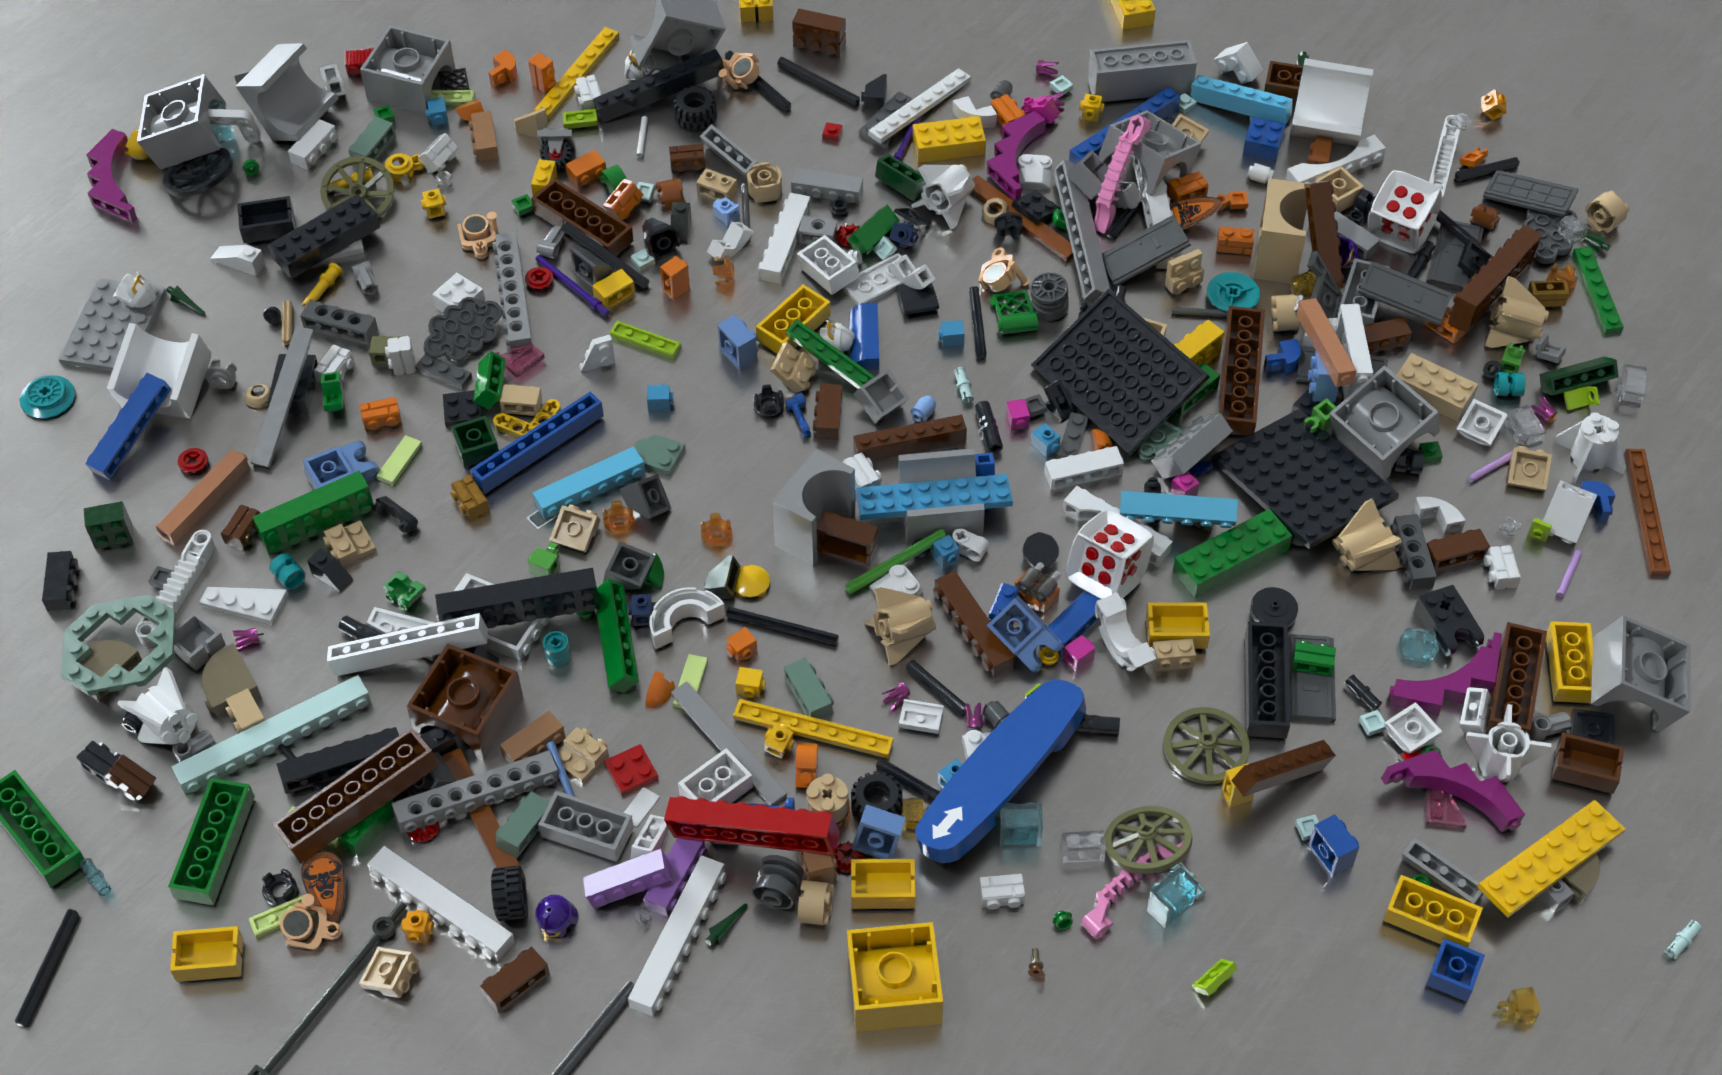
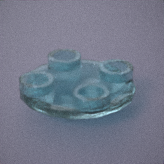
M1421 628L1405 629L1398 643L1403 656L1416 663H1426L1432 660L1437 655L1439 647L1435 633Z

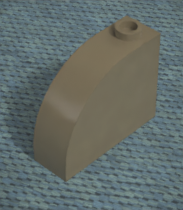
M103 640L87 645L93 652L80 664L103 677L116 664L130 672L142 661V658L137 649L125 642ZM109 690L100 691L98 695H93L92 697L100 701L109 693Z
M234 643L216 652L204 667L202 687L207 697L205 705L208 711H213L217 718L227 713L225 709L228 707L226 699L247 688L254 700L261 697L258 686Z
M1597 853L1562 878V881L1574 892L1573 898L1581 904L1591 894L1599 878L1600 862Z

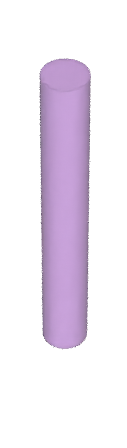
M1512 451L1470 474L1468 480L1473 482L1509 462Z
M1575 550L1556 595L1560 598L1565 596L1582 556L1580 550Z

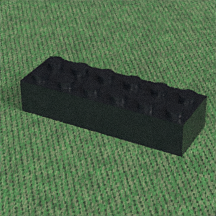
M356 194L273 241L268 246L272 259L293 279L380 228L377 213Z
M1248 621L1245 632L1246 733L1248 736L1287 739L1290 729L1288 624Z

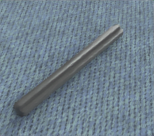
M628 981L551 1075H568L628 1002V997L635 985L634 983Z

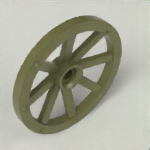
M364 156L348 157L335 163L324 175L320 188L321 199L327 211L361 192L359 196L377 213L378 218L389 209L394 198V183L389 171L380 162ZM359 164L357 183H354L343 168ZM365 165L377 169L379 172L363 185ZM337 172L340 173L350 186L349 189L329 185ZM383 176L385 177L387 191H368ZM328 191L349 196L331 205L328 200ZM367 197H386L378 209L367 199Z
M1209 707L1192 708L1177 715L1168 725L1163 743L1164 753L1171 767L1182 777L1200 784H1218L1224 781L1226 771L1219 774H1214L1213 752L1232 769L1246 764L1250 750L1249 738L1241 723L1230 714ZM1200 717L1202 733L1183 722ZM1206 717L1215 718L1224 723L1211 732L1209 731ZM1231 727L1240 740L1217 737ZM1177 728L1196 738L1171 743L1172 735ZM1218 745L1242 748L1238 762L1236 763ZM1196 746L1197 748L1183 765L1173 752L1175 749ZM1201 753L1205 754L1207 774H1200L1188 769Z
M1160 806L1138 807L1122 813L1110 823L1104 835L1105 851L1109 859L1119 868L1139 874L1158 873L1174 867L1188 855L1193 842L1192 831L1188 821L1178 812ZM1147 816L1161 817L1153 824L1147 823L1146 820ZM1139 818L1141 824L1139 827L1124 825ZM1169 820L1180 826V828L1159 829ZM1117 831L1133 833L1112 843ZM1161 836H1184V841L1179 848ZM1137 841L1126 859L1115 851L1120 847ZM1158 843L1174 854L1158 861L1154 845ZM1142 847H1148L1152 863H1136L1133 861Z

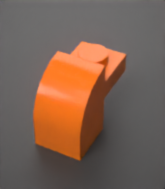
M506 49L493 57L494 69L488 72L490 84L495 88L507 79L512 83L518 75L515 57Z
M797 744L795 787L808 788L810 783L816 779L818 744Z

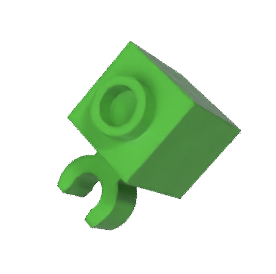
M1512 342L1510 345L1507 344L1501 361L1502 372H1508L1509 375L1518 373L1525 352L1522 345L1520 348L1514 347Z
M1326 398L1313 407L1312 415L1305 419L1304 426L1313 424L1314 426L1310 430L1311 433L1316 432L1318 427L1323 431L1331 427L1329 413L1336 406Z
M550 542L547 551L537 547L535 552L530 554L528 558L530 573L538 576L556 573L560 567L558 559L559 550L556 549L558 544Z

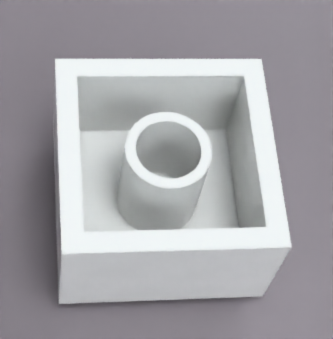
M457 272L432 294L435 308L442 313L447 306H458L459 302L466 297L476 298L481 304L486 302L483 288Z

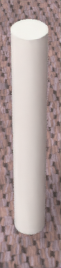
M646 116L641 118L636 154L639 158H642L644 153L648 124Z

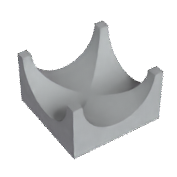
M1146 110L1136 115L1149 119L1151 129L1143 136L1138 146L1133 145L1132 151H1134V155L1141 161L1146 170L1148 181L1146 192L1152 195L1155 194L1164 176L1176 164H1179L1180 178L1191 172L1202 143ZM1133 116L1109 126L1098 156L1102 160L1100 164L1106 163L1108 158L1115 152V147L1119 143V137L1125 133Z

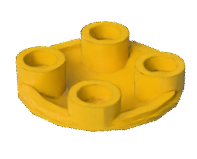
M747 565L741 567L735 588L736 595L739 597L764 596L770 584L769 574L760 566Z

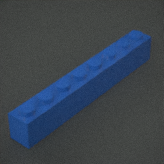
M1168 87L1111 124L1146 110L1161 119L1169 117L1179 110L1180 95ZM1110 125L1070 149L1069 162L1078 164L1091 150L1099 156Z
M590 391L470 469L471 476L482 493L486 494L603 417L602 402Z

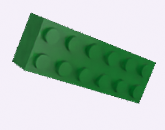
M359 470L253 516V520L260 540L268 555L343 522L350 521L359 515L368 513L372 510V505L374 504L369 486Z
M1268 509L1176 556L1173 571L1196 598L1288 550L1292 534L1275 514Z
M16 770L0 779V824L50 888L87 863L78 847Z
M210 778L168 885L174 899L214 906L255 798L250 784Z

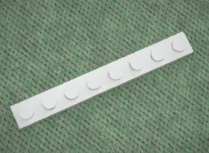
M958 68L868 130V136L881 144L969 83L971 76Z

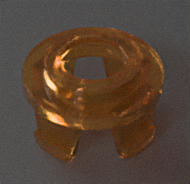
M726 255L725 258L714 257L715 261H724V265L714 266L713 275L725 276V280L716 281L715 284L720 285V283L726 282L727 285H730L731 280H734L733 260H730L729 255Z
M1556 263L1550 268L1551 272L1547 275L1546 281L1566 280L1570 292L1577 283L1578 277L1574 276L1576 268L1568 263L1564 269H1558V264Z
M621 500L612 501L611 508L603 510V524L610 532L623 533L628 531L634 524L633 510L629 507H624ZM616 517H623L626 520L625 523L624 521H615L612 524L613 519Z
M711 513L709 521L706 523L701 522V537L703 541L711 546L726 544L732 537L730 520H722L720 513ZM713 530H721L724 534L723 536L722 534H712L710 537V533Z

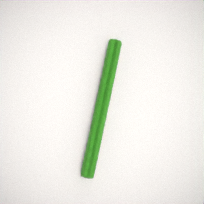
M940 529L845 584L847 592L849 594L856 592L887 574L892 566L902 565L933 547V542L945 537L946 533L943 529Z

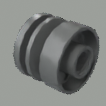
M1050 272L1035 277L1031 282L1030 292L1031 304L1037 317L1042 320L1053 321L1065 316L1069 308L1066 279L1062 275Z
M765 856L761 861L758 876L755 878L751 890L753 897L760 903L772 908H791L797 896V888L800 886L804 875L803 868L795 861L783 856Z

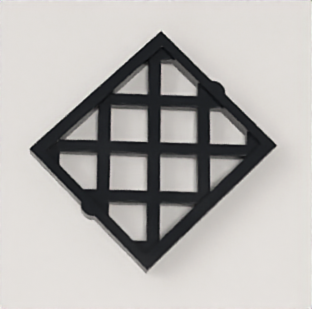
M466 68L454 69L453 73L450 71L438 72L441 90L449 88L453 90H470ZM452 75L456 76L454 80L450 78ZM447 80L451 81L449 85L445 83Z
M910 208L894 210V213L916 226L929 225L932 222Z

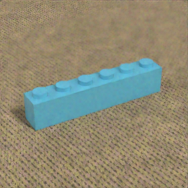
M1198 75L1191 85V97L1202 104L1285 123V125L1292 116V98Z
M633 446L532 492L534 504L544 519L553 517L560 512L562 505L567 507L569 505L575 506L645 474L644 461Z
M1121 491L1120 515L1132 521L1143 519V522L1148 523L1160 520L1164 524L1181 522L1182 525H1193V523H1200L1204 527H1211L1214 524L1220 525L1221 528H1232V526L1236 525L1238 499Z

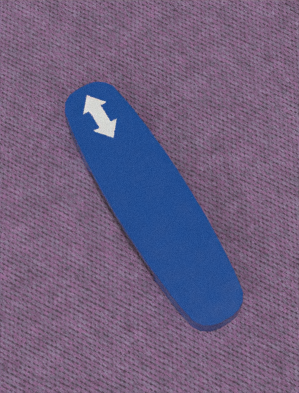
M1060 679L1045 682L1017 706L975 749L944 786L916 826L915 835L918 845L926 857L941 863L956 861L996 825L995 815L1027 782L1051 752L1060 751L1078 728L1086 714L1084 693L1080 687Z

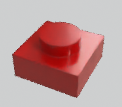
M826 122L822 139L839 142L843 125Z

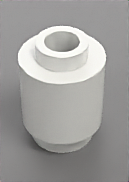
M1254 163V166L1250 165L1247 175L1250 176L1249 180L1265 184L1268 183L1269 178L1272 179L1274 170H1271L1270 167Z

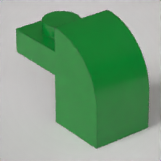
M618 165L603 170V175L599 176L601 183L607 185L610 195L624 179L627 180L623 170Z
M340 371L321 374L324 412L342 410L343 406H345Z

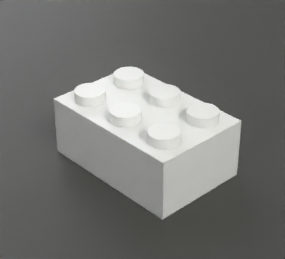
M826 235L797 253L800 268L831 295L860 277L857 261Z
M726 748L678 782L679 795L688 799L697 800L698 798H704L708 801L717 802L718 800H724L732 803L753 788L752 774Z

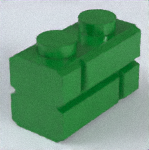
M1308 641L1296 642L1291 670L1332 676L1336 648L1328 644L1315 645Z

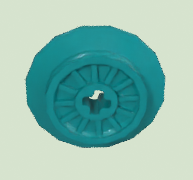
M1225 272L1218 274L1210 280L1207 286V297L1216 308L1228 312L1229 306L1245 308L1256 306L1260 298V289L1256 282L1247 275L1238 272Z
M48 375L39 377L22 390L19 398L20 407L27 415L33 418L47 419L56 417L72 405L75 398V390L71 382L61 376Z

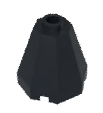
M655 218L646 220L642 225L646 252L650 256H655L657 259L662 260L675 254V248L681 245L680 233L677 228Z

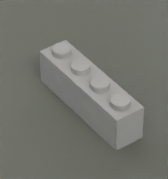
M712 124L700 136L710 150L746 179L748 171L752 169L753 165L758 163Z
M795 168L791 181V192L832 201L841 198L847 203L859 204L863 192V177Z
M1337 211L1334 212L1335 219L1338 222L1337 235L1352 239L1358 247V257L1360 260L1367 261L1378 251L1380 239Z
M1414 837L1402 853V859L1455 897L1476 905L1484 895L1477 888L1480 882Z

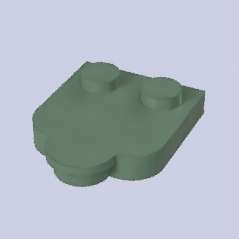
M1165 421L1139 447V457L1144 461L1153 460L1156 457V452L1168 447L1170 440L1181 435L1182 429Z
M659 435L638 440L634 445V448L644 461L645 468L668 476L671 475L686 449L685 444Z

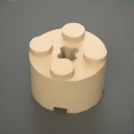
M768 162L753 165L752 169L747 173L749 195L756 203L778 200L782 193V172L780 168L771 166V163Z
M1614 191L1602 193L1585 208V213L1587 212L1588 214L1586 219L1590 226L1598 232L1606 231L1605 233L1612 231L1626 219L1627 212L1629 211V206Z
M1297 295L1271 296L1272 307H1275L1271 308L1272 319L1276 320L1273 321V332L1300 329V320L1296 315L1297 312L1294 311Z
M828 773L810 783L806 791L808 811H826L833 815L836 823L841 821L846 816L849 807L846 784L841 779Z
M803 880L800 890H804V893L799 897L798 903L799 923L828 925L829 917L832 915L830 898L833 896L834 885L827 882Z

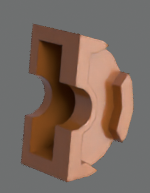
M675 178L655 183L657 193H661L659 195L661 205H665L666 211L672 210L673 202H686L680 179Z
M1479 204L1472 209L1470 216H1473V218L1469 222L1488 230L1493 229L1499 223L1500 217L1498 215L1500 211Z

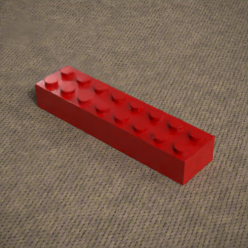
M684 796L669 798L664 821L674 838L835 855L840 834L833 815L826 811L790 810L782 806L771 808L763 804L752 806L743 802L733 804L724 800L714 802L704 798L695 800Z

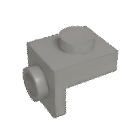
M1544 334L1536 343L1537 358L1558 363L1566 353V347L1549 343V334Z

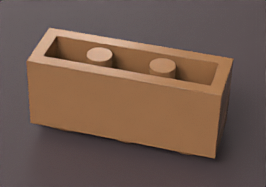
M491 111L471 113L472 120L469 121L470 131H474L471 133L472 143H475V145H472L474 155L478 156V161L499 159Z
M547 711L501 743L502 755L509 763H513L546 752L548 749L547 743L554 741L555 744H558L565 737L564 726L550 711Z

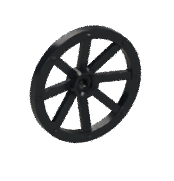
M220 147V150L173 165L165 173L163 184L168 193L176 197H188L203 193L216 186L229 174L233 166L232 156L227 149ZM209 155H218L207 167ZM202 157L201 166L195 168L190 163ZM225 158L224 164L215 168ZM183 166H185L188 170L191 171L190 174L176 173ZM172 179H173V180H187V181L178 183V184L173 185V186H172V184H171V183H172Z

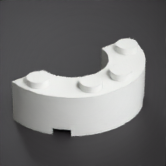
M694 587L680 588L663 596L655 604L650 616L651 638L655 649L673 642L672 628L676 622L683 618L697 617L704 620L708 625L724 618L725 607L723 601L710 591L706 590L704 592L696 590Z
M1116 592L1096 602L1095 614L1096 618H1100L1101 626L1098 628L1107 649L1121 667L1127 666V671H1134L1155 661L1156 653L1152 647H1149L1147 642L1141 643L1132 633V628L1126 617V602Z

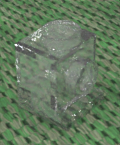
M1570 215L1560 220L1558 232L1569 245L1585 239L1588 227L1587 225L1582 226V223L1574 215Z

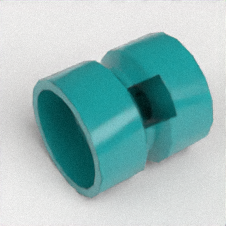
M1508 372L1496 373L1494 380L1496 396H1508V394L1518 397L1524 396L1526 388L1524 373H1512L1511 375Z
M288 553L275 557L269 566L270 572L288 590L298 587L306 576L305 571L296 564V561Z
M553 631L544 637L543 648L547 663L553 667H563L568 664L571 659V651L567 635L560 631Z

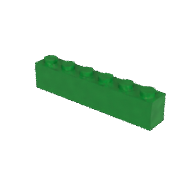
M608 578L597 587L600 609H596L608 688L625 693L639 682L624 585Z

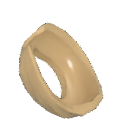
M1000 198L988 200L982 209L984 221L994 225L995 218L1006 213L1007 203ZM992 203H998L1002 205V211L993 215L988 213V207Z
M264 384L249 387L245 393V403L257 409L269 405L268 397L271 388ZM263 387L265 389L264 394L261 396L251 395L254 388Z

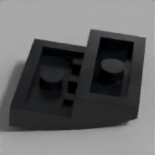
M932 282L923 289H914L907 285L896 286L904 315L939 309L938 299Z

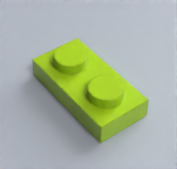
M596 109L562 112L564 128L571 129L598 125Z
M1221 958L1192 986L1197 993L1209 996L1215 993L1224 981L1230 979L1238 968L1235 962Z

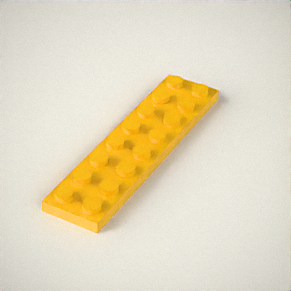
M1594 800L1481 881L1477 888L1501 912L1510 917L1622 835L1626 828Z

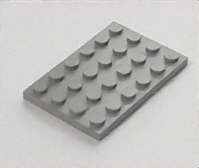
M97 278L59 357L60 364L113 371L129 323L137 324L139 328L148 333L166 295L165 288L152 286L156 299L147 307L132 308L113 297L120 281Z

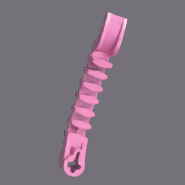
M1135 115L1131 118L1127 130L1119 137V143L1115 147L1116 150L1114 155H1112V161L1108 165L1107 174H1105L1104 182L1101 184L1102 188L1100 193H1098L1099 197L1096 201L1097 211L1094 226L1096 231L1103 234L1107 233L1114 219L1116 207L1112 205V201H1119V197L1115 195V192L1121 190L1118 187V183L1124 180L1121 178L1122 172L1126 173L1127 171L1124 167L1126 163H1130L1129 155H1134L1132 147L1133 145L1138 146L1143 136L1151 129V122L1145 117Z
M1183 841L1176 846L1180 848ZM1158 846L1155 849L1158 861L1174 854L1165 847ZM1149 851L1145 856H1140L1136 863H1152ZM1122 870L1120 875L1112 878L1111 883L1106 884L1101 892L1098 891L1096 893L1095 902L1097 907L1086 914L1081 920V925L1094 939L1103 936L1114 924L1105 915L1111 906L1110 902L1114 904L1118 900V895L1121 897L1125 893V886L1130 889L1134 884L1133 879L1136 883L1142 879V874Z

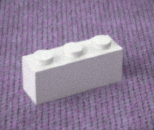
M318 119L288 150L291 163L306 170L314 165L319 157L338 138L335 125Z

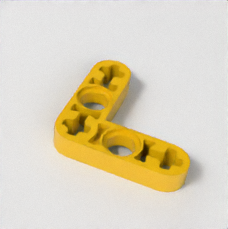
M555 399L546 401L531 423L505 413H499L493 419L494 427L497 431L518 439L538 426L540 420L549 419L561 411L560 403ZM516 426L523 427L521 431L513 430Z

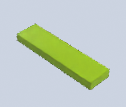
M618 320L609 332L611 338L674 360L682 347L680 342Z

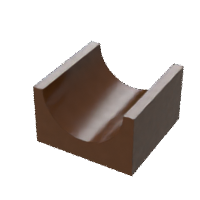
M447 643L406 707L412 727L417 733L421 734L427 725L443 728L465 741L473 749L476 757L484 760L521 702L523 693L518 671Z

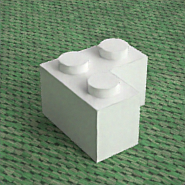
M1248 42L1226 48L1214 59L1222 73L1233 70L1241 84L1253 81L1264 70Z

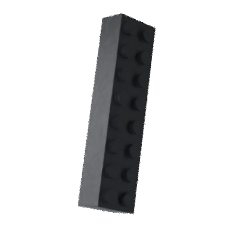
M593 568L435 594L439 622L480 613L487 628L514 625L525 621L532 622L536 619L553 618L565 614L572 615L577 612L600 609Z

